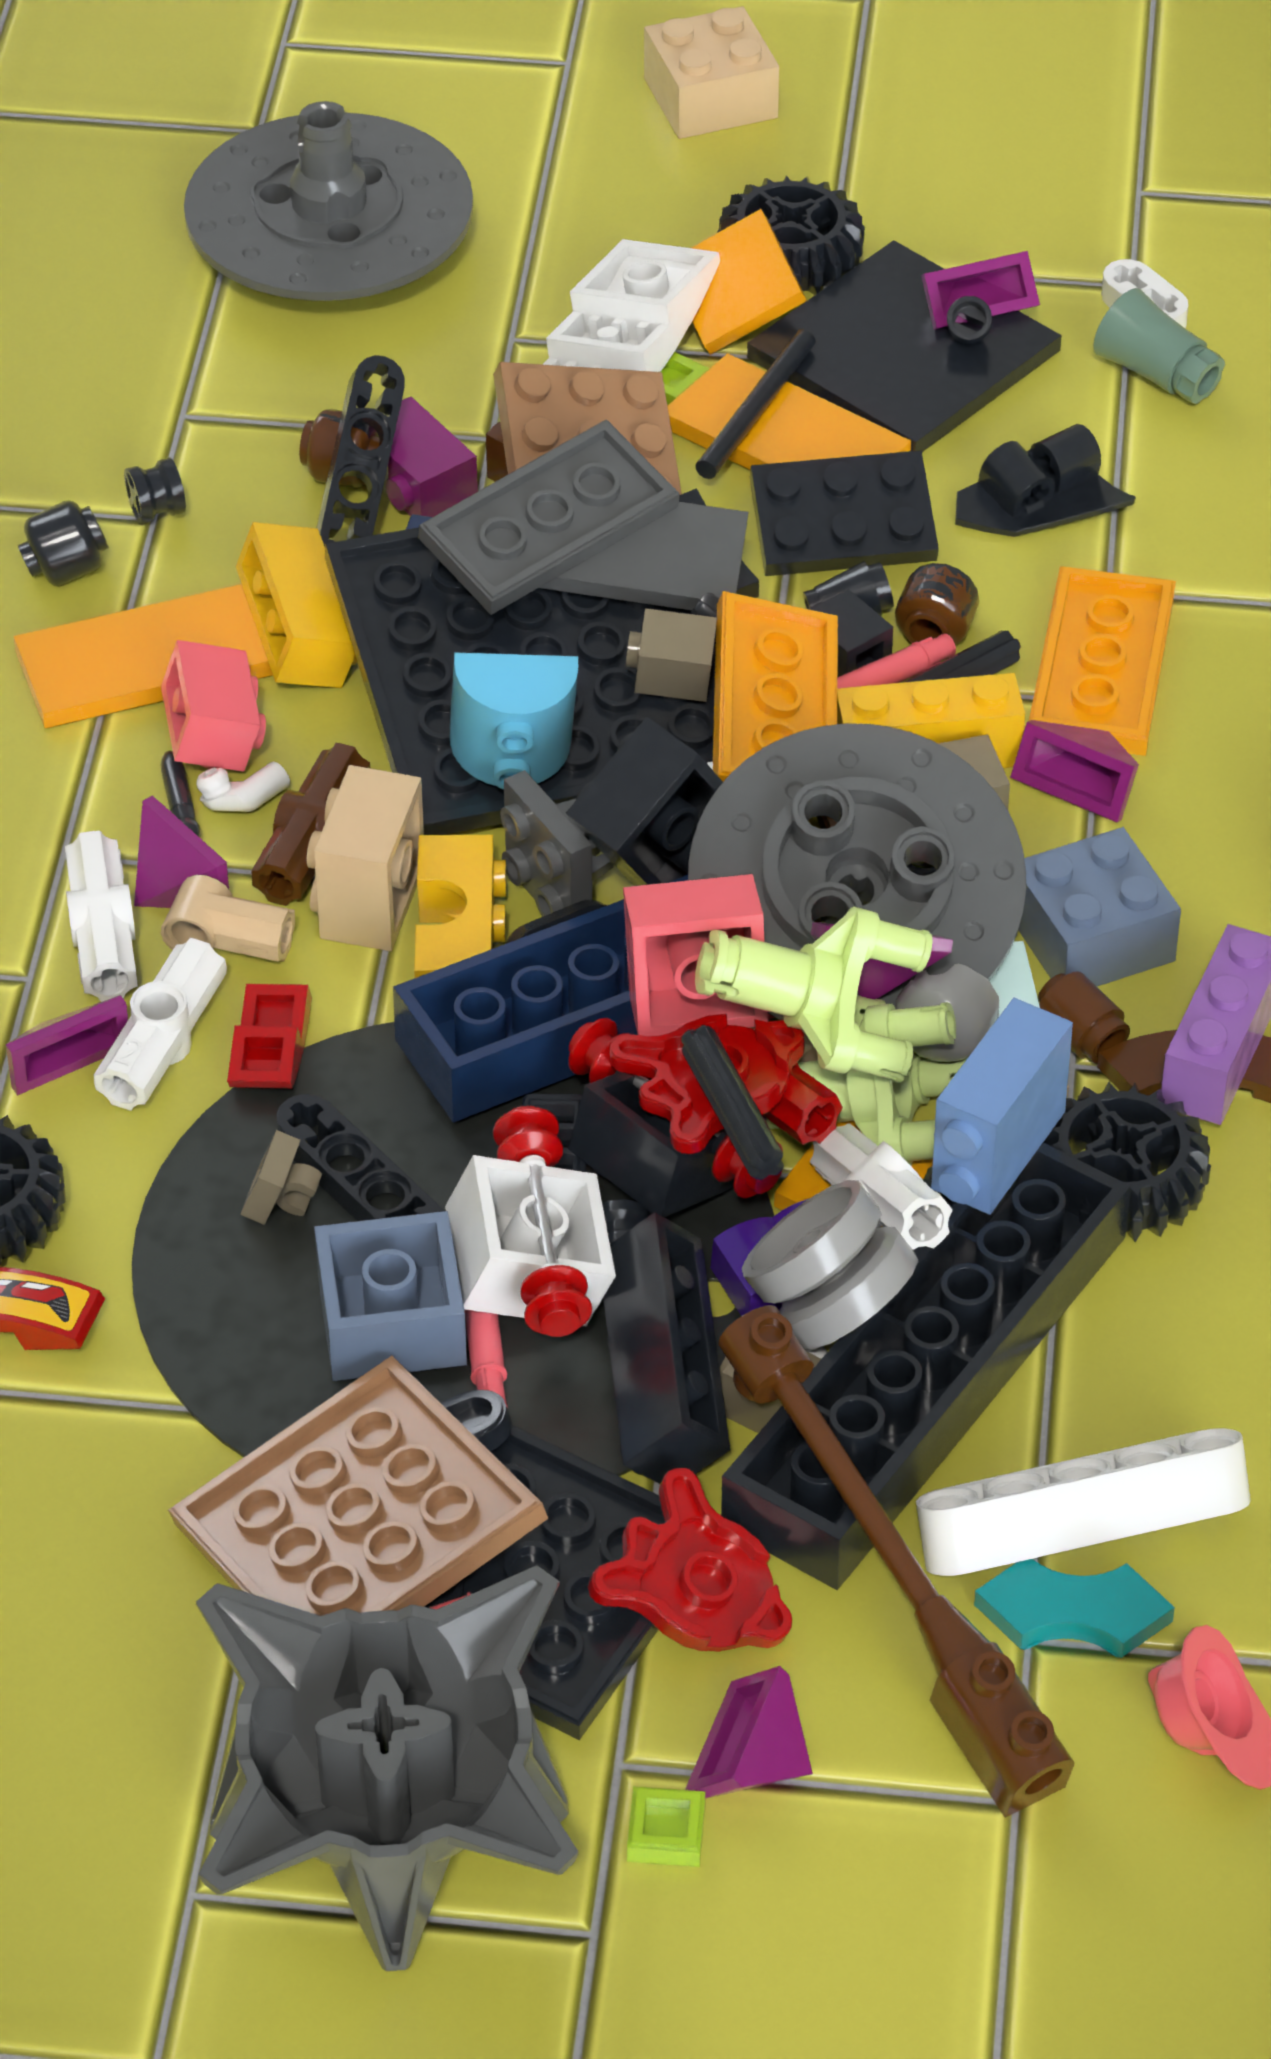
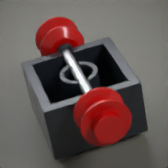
M601 1018L594 1022L586 1023L573 1035L569 1044V1068L576 1075L589 1073L590 1084L584 1087L568 1150L591 1166L597 1174L607 1178L638 1203L642 1204L649 1212H655L662 1217H667L731 1188H734L735 1193L739 1197L749 1198L757 1193L763 1194L776 1184L782 1171L778 1175H768L763 1180H757L750 1176L725 1129L715 1133L706 1147L698 1153L684 1154L673 1148L670 1139L671 1122L664 1117L643 1110L640 1106V1087L652 1078L617 1071L611 1065L610 1044L617 1036L630 1034L622 1033L617 1035V1025L613 1020Z

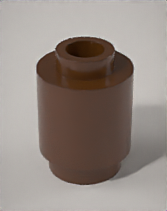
M1075 971L1067 975L1064 973L1057 974L1047 981L1039 992L1038 1001L1040 1002L1039 1006L1041 1009L1073 1022L1071 1051L1079 1058L1084 1059L1088 1057L1093 1063L1097 1064L1099 1051L1128 1039L1130 1027L1124 1022V1012L1082 972Z

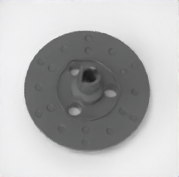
M322 101L307 105L301 110L299 115L270 121L246 130L215 149L203 160L189 181L185 193L184 213L188 235L195 249L214 269L229 279L251 289L275 296L300 300L333 301L387 292L413 282L437 268L451 256L467 234L473 216V192L468 174L459 159L432 136L395 120L367 114L347 113L344 111L343 106L335 102Z
M845 723L803 730L786 736L750 756L731 772L706 805L697 824L688 863V881L753 874L763 911L764 941L766 943L800 951L804 945L815 942L811 936L812 922L821 918V923L836 924L847 914L850 908L858 907L878 913L882 921L916 930H927L930 932L929 934L953 939L952 952L924 969L929 975L943 974L954 964H962L986 977L989 981L1009 954L1017 936L1026 895V866L1016 826L1006 806L985 778L951 750L930 739L901 729L874 724ZM822 815L832 818L837 824L828 829H819L812 826L808 820ZM918 861L927 862L937 871L923 876L911 872L907 866ZM915 976L878 999L884 1000L886 1004H893L895 1007L897 996L911 980L915 979ZM768 1011V1014L779 1020H784L783 1015Z

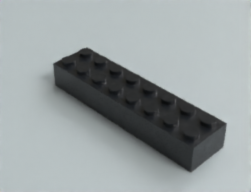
M1043 1142L990 1215L969 1205L955 1202L951 1206L953 1211L948 1221L950 1233L935 1248L923 1246L914 1250L918 1263L913 1275L898 1294L855 1330L839 1338L813 1368L809 1377L802 1383L892 1523L1125 1239L1130 1185ZM1063 1188H1065V1191H1066V1194H1067V1197H1068V1210H1067V1212H1065L1066 1198H1065V1194H1064V1192H1063ZM1087 1198L1091 1215L1082 1224L1079 1222V1211L1081 1204ZM781 1406L722 1475L721 1516L744 1527L760 1540L771 1555L838 1590L873 1548V1544L784 1407Z

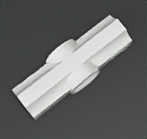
M101 831L79 833L73 843L65 846L70 883V891H67L66 895L73 947H78L79 951L77 955L81 984H83L84 993L98 997L101 1002L120 995L124 998L129 990L138 987L132 947V940H135L129 884H123L124 874L120 849H118L117 840L109 839Z
M189 938L184 944H176L154 981L139 987L132 994L130 1000L131 1017L94 1073L95 1089L106 1096L111 1105L130 1111L136 1105H145L169 1065L183 1060L190 1052L192 1046L191 1030L227 974L225 958L218 955L210 943Z
M850 1123L836 1127L822 1143L813 1141L814 1152L810 1163L815 1170L832 1186L846 1180H858L880 1208L882 1215L877 1227H895L912 1249L923 1246L935 1248L950 1233L948 1221L953 1211L951 1207L886 1142L883 1141L877 1146Z

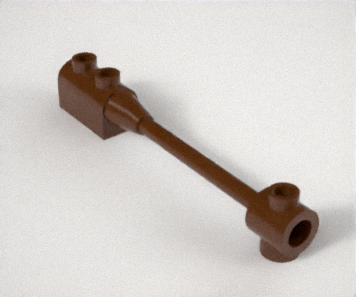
M772 1305L756 1308L739 1317L726 1328L718 1342L719 1347L734 1368L733 1382L736 1389L745 1398L757 1403H769L779 1399L915 1609L914 1616L938 1675L929 1701L1003 1816L1006 1818L1065 1788L1075 1763L1054 1732L1051 1720L1041 1712L1016 1674L1013 1662L1003 1654L998 1644L990 1642L944 1595H939L803 1387L802 1383L811 1374L814 1364L793 1333L788 1319L781 1315L777 1307Z

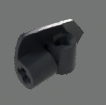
M1075 424L1032 444L1029 451H1026L1017 441L1006 442L992 451L982 464L978 482L957 492L955 525L1016 537L1127 507L1135 503L1136 497L1112 486L1098 475L1101 466L1099 445L1088 428L1081 424Z

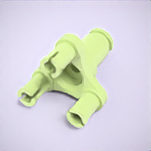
M858 907L850 908L847 914L813 944L804 945L800 951L739 935L728 938L726 932L715 929L709 933V943L704 942L695 971L696 991L702 995L710 996L713 993H717V996L722 1000L783 1015L784 1022L788 1027L804 1030L817 1051L819 1066L822 1069L842 1074L853 1069L889 1078L894 1082L900 1083L904 1080V1075L907 1076L913 1058V1045L908 1040H897L860 1030L859 1026L867 1006L886 1004L884 1000H874L857 995L863 965L869 958L910 968L915 972L923 971L932 950V934H929L930 932L927 930H916L882 921L878 913Z
M950 1002L905 1009H896L893 1004L867 1006L859 1026L862 1031L897 1040H908L912 1043L913 1047L935 1044L950 1045L954 1044V1039H956V1020ZM913 1053L910 1070L907 1076L904 1075V1080L900 1083L894 1082L889 1078L853 1069L844 1074L822 1069L819 1066L818 1060L797 1063L803 1071L814 1077L828 1089H831L839 1098L843 1109L839 1113L836 1123L855 1121L862 1134L877 1146L883 1141L886 1142L912 1166L913 1161L933 1159L935 1120L912 1122L915 1111L920 1105L928 1104L930 1097L940 1096L967 1058L959 1061L942 1062L932 1061ZM769 1119L766 1120L770 1129L779 1128Z

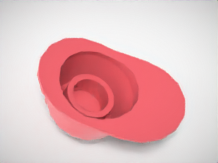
M1203 1625L1192 1628L1184 1639L1182 1653L1156 1666L1148 1673V1682L1155 1698L1159 1718L1167 1734L1176 1744L1200 1755H1218L1227 1769L1245 1785L1260 1790L1271 1787V1719L1247 1680L1231 1643L1219 1630L1211 1626Z

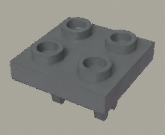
M523 770L504 779V807L501 808L500 817L505 829L506 851L502 853V860H506V874L516 886L522 885L535 899L537 908L543 917L582 900H592V882L611 870L614 864L604 854L596 856L601 850L566 814L576 799L555 804L533 778Z

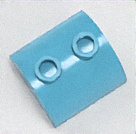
M454 652L450 745L461 767L478 780L498 786L501 789H504V779L523 770L536 783H540L554 775L567 760L571 748L578 676V656Z

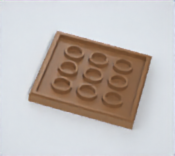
M392 1355L168 1509L177 1528L234 1589L319 1616L344 1608L361 1613L386 1610L397 1611L411 1604L425 1607L548 1519L543 1503Z

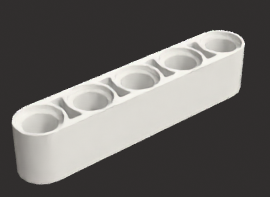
M1214 1428L934 1490L920 1496L916 1500L926 1571L934 1575L954 1576L1230 1514L1247 1507L1251 1502L1242 1434L1233 1429Z

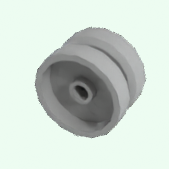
M846 1180L830 1186L809 1198L783 1217L751 1250L741 1268L743 1277L763 1302H783L779 1312L788 1319L793 1333L804 1349L813 1350L828 1345L852 1332L875 1315L898 1294L913 1275L918 1263L916 1253L895 1227H877L882 1215L880 1208L858 1180Z

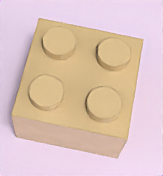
M744 6L722 8L712 13L684 19L674 18L664 23L644 27V79L678 139L778 118L779 65Z
M349 765L340 788H332L330 790L325 806V825L322 832L314 831L312 833L307 850L308 868L315 869L316 876L310 895V909L312 912H318L320 939L392 952L417 888L419 835H424L421 777Z

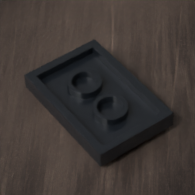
M922 450L751 465L749 478L765 576L849 569L862 561H865L867 566L878 562L882 566L937 561L939 547Z

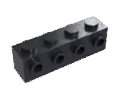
M654 1212L610 1245L616 1277L603 1298L623 1465L629 1467L635 1473L644 1475L661 1484L666 1473L672 1469L687 1468L693 1471L694 1474H697L730 1451V1442L702 1239Z

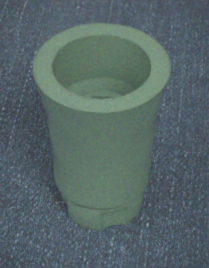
M1139 288L1128 290L1113 303L1103 317L1094 338L1093 349L1097 356L1120 364L1149 379L1170 394H1178L1194 404H1198L1202 399L1209 397L1221 380L1222 371L1225 367L1224 359L1213 350L1207 348V343L1185 329L1162 311Z

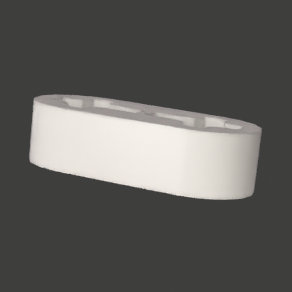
M1131 259L1117 260L1105 267L1101 295L1102 300L1109 308L1125 292L1133 288H1139L1162 311L1186 329L1188 299L1155 271L1140 261Z

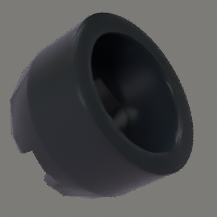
M964 296L953 302L947 313V326L950 334L954 339L965 344H974L983 340L990 332L992 326V314L987 303L975 296ZM959 315L963 319L983 327L977 332L955 321Z

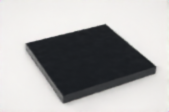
M893 240L747 342V358L768 370L794 334L800 329L808 330L814 335L816 343L787 382L911 440V451L922 450L923 452L1061 350L1062 335L1020 311L992 316L990 332L983 340L974 344L960 343L952 337L948 327L934 330L921 275L943 270L944 268ZM971 322L961 323V325L977 332L983 327Z
M512 1425L510 1435L504 1443L490 1452L543 1503L548 1519L425 1607L429 1608L467 1595L468 1592L473 1594L536 1565L559 1581L558 1589L519 1673L526 1686L530 1708L535 1719L580 1740L658 1631L651 1621L636 1611L625 1607H606L596 1603L589 1594V1579L600 1565L619 1560L623 1557L622 1536L630 1519L644 1517L656 1524L665 1523L659 1495Z

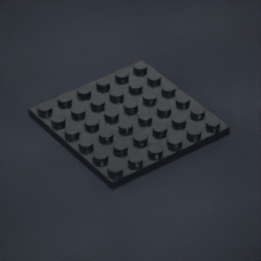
M419 527L325 544V561L393 773L421 777L424 835H445L502 824L500 811L504 807V789L487 784L470 775L458 763L451 749L450 715L454 652L578 656V676L570 752L563 766L554 775L537 783L555 804L576 799L580 790L588 782L594 780L615 755L621 741L628 734L634 732L646 717L652 719L697 752L706 763L713 761L716 641L714 640L706 702L634 693L637 669L625 667L630 631L642 633L645 608L690 614L692 610L537 588L490 615L418 538Z

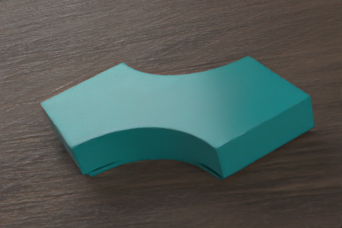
M1033 1559L1019 1561L975 1590L974 1606L1021 1650H1026L1044 1641L1074 1639L1098 1645L1117 1658H1122L1172 1623L1175 1609L1169 1601L1127 1563L1106 1573L1079 1576L1051 1570Z

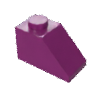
M411 396L401 402L388 462V479L385 482L387 495L395 508L401 511L404 510L410 516L415 514L434 517L478 492L477 456Z

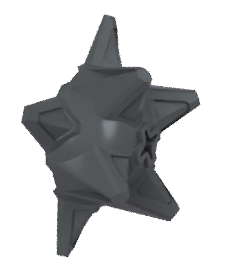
M536 1565L437 1610L411 1604L397 1611L386 1610L360 1613L344 1608L323 1616L219 1583L215 1584L196 1601V1605L244 1688L238 1701L236 1726L210 1817V1835L216 1841L199 1872V1878L204 1885L216 1894H224L313 1857L321 1862L330 1864L381 1968L385 1971L406 1970L411 1965L452 1856L467 1849L556 1875L563 1874L574 1864L579 1855V1851L560 1823L569 1814L568 1798L530 1708L527 1689L519 1673L558 1589L559 1581Z

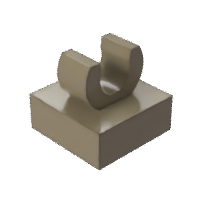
M278 1130L275 1131L257 1168L240 1215L265 1225L275 1203H277L281 1209L290 1214L304 1216L310 1198L315 1195L322 1173L310 1165L292 1164L300 1139Z

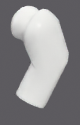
M274 761L244 781L230 782L227 771L215 767L201 773L196 781V786L202 793L200 801L212 811L251 812L290 785V779L286 770Z

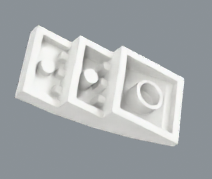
M622 239L570 291L573 312L546 338L549 358L543 365L661 372L677 349L705 297L720 264L719 252Z

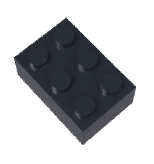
M646 717L634 732L628 734L621 741L615 755L594 780L588 782L580 790L576 801L566 814L634 886L668 883L688 875L691 844L697 824L706 805L723 781L697 752L652 719Z

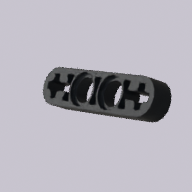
M374 355L364 359L352 373L348 382L316 527L319 530L324 547L327 543L335 542L329 538L335 537L343 525L344 518L354 519L349 525L347 540L373 535L405 388V377L402 369L394 360L386 356ZM373 373L382 376L381 385L385 387V390L376 401L375 409L365 408L371 397L372 384L368 380ZM362 423L373 427L379 436V447L374 450L359 448L351 438L352 426ZM346 476H355L361 479L368 489L367 500L361 503H352L346 500L339 489L340 479Z
M299 1094L288 1098L280 1105L277 1111L278 1131L300 1139L293 1160L296 1163L310 1165L322 1173L319 1185L357 1221L445 1211L323 1097L313 1094ZM318 1125V1136L321 1141L319 1144L317 1134L311 1129ZM347 1155L357 1157L363 1162L357 1169L347 1172L337 1171L329 1166V1163L335 1158ZM384 1193L395 1194L403 1200L398 1207L389 1210L376 1209L368 1203L374 1196Z

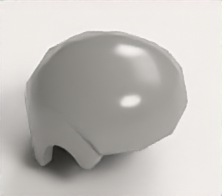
M954 964L948 971L938 975H929L926 970H923L904 987L895 1000L896 1009L933 1006L950 1002L956 1020V1039H954V1044L913 1047V1052L920 1057L942 1062L959 1061L970 1056L999 1017V996L986 977L966 965Z

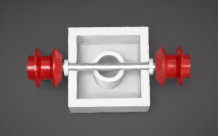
M520 1106L504 1114L494 1125L493 1137L499 1146L497 1159L473 1155L450 1196L445 1209L449 1215L464 1309L525 1318L528 1327L535 1332L552 1337H562L575 1332L581 1326H587L616 1274L597 1174L555 1168L554 1166L559 1162L563 1154L562 1142L557 1137L559 1132L557 1118L553 1113L543 1108Z

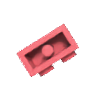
M177 640L161 685L174 761L196 764L208 769L215 767L217 769L222 768L244 772L252 749H260L266 730L265 715L258 713L256 703L258 679L256 676H251L246 651Z

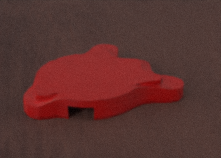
M727 1014L707 1015L690 1021L677 1030L663 1035L643 1036L625 1034L617 1036L610 1044V1061L613 1068L617 1071L652 1078L640 1087V1106L643 1110L664 1117L671 1122L670 1139L675 1150L684 1154H694L703 1150L711 1137L724 1129L682 1053V1047L684 1046L681 1041L682 1035L688 1029L696 1030L702 1025L713 1028L763 1115L779 1103L787 1090L793 1066L803 1056L805 1041L802 1030L788 1027L784 1020L767 1022L754 1019L755 1029L744 1026L728 1025Z
M687 1468L670 1470L666 1473L659 1486V1497L665 1523L656 1524L644 1517L630 1519L622 1536L623 1557L619 1560L600 1565L592 1573L588 1584L590 1597L596 1603L606 1607H625L640 1613L651 1621L662 1634L684 1647L695 1650L720 1652L748 1645L762 1648H772L784 1641L792 1627V1615L781 1600L778 1585L773 1586V1578L767 1565L771 1558L770 1554L759 1539L741 1525L718 1514L710 1506L699 1479L693 1471Z

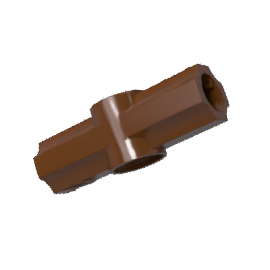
M336 742L331 749L322 750L299 791L290 789L282 796L275 813L273 835L251 870L252 886L259 889L268 901L288 906L290 901L302 898L312 881L315 869L308 868L307 850L312 833L314 831L322 832L325 825V806L330 790L332 788H340L349 765L371 769L370 762L364 759L355 747Z

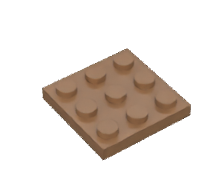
M512 362L499 363L493 376L508 474L607 419L680 495L682 494L662 372Z

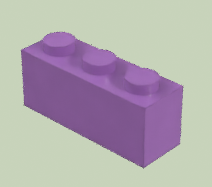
M1227 924L1165 1054L1161 1089L1165 1104L1183 1101L1186 1115L1199 1117V1119L1215 1124H1222L1271 1019V936Z

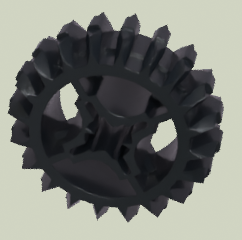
M787 175L780 182H773L768 178H764L761 187L751 184L745 185L743 194L731 195L730 204L722 208V216L719 219V230L717 233L760 209L763 211L802 291H809L816 295L819 293L821 286H829L860 264L865 237V226L862 224V216L858 212L857 203L847 200L846 192L843 190L831 191L829 182L815 185L810 183L808 176L802 181H791Z
M1108 1082L1105 1089L1099 1094L1084 1086L1078 1096V1100L1066 1098L1065 1113L1044 1140V1143L1131 1186L1126 1232L1134 1242L1137 1241L1144 1229H1148L1161 1237L1164 1229L1167 1228V1223L1182 1226L1185 1217L1188 1216V1211L1197 1210L1199 1203L1203 1199L1205 1185L1209 1183L1211 1165L1208 1164L1210 1146L1208 1144V1137L1202 1135L1199 1117L1186 1116L1183 1101L1165 1104L1161 1089L1149 1096L1141 1094L1136 1082L1129 1091H1117ZM1063 1188V1192H1064L1065 1198H1066L1065 1212H1067V1210H1068V1197H1067L1065 1188ZM1087 1198L1081 1204L1079 1211V1222L1082 1224L1091 1215Z
M8 1115L0 1119L1 1266L2 1260L8 1257L23 1263L27 1252L26 1246L44 1249L47 1232L58 1230V1222L61 1218L60 1212L64 1211V1203L66 1202L63 1167L58 1161V1156L54 1155L53 1148L49 1145L48 1139L37 1138L30 1124L15 1129Z

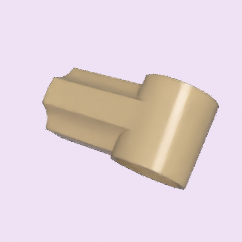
M194 875L188 877L182 883L162 924L161 936L166 945L172 950L176 944H184L189 938L210 943L213 949L217 948L277 962L285 961L291 948L295 928V910L233 897L226 885L217 879L205 875Z

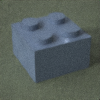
M1124 827L1024 858L1026 866V895L1018 931L1050 978L1060 973L1067 975L1071 972L1079 971L1096 986H1100L1176 960L1181 908Z
M448 1211L314 1226L318 1281L333 1381L360 1378L391 1355L408 1372L467 1365L465 1312Z

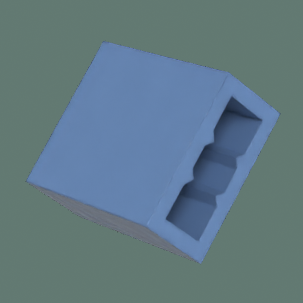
M1013 997L936 1100L931 1189L944 1194L956 1203L969 1205L989 1215L993 1212L1065 1113L1073 1022Z

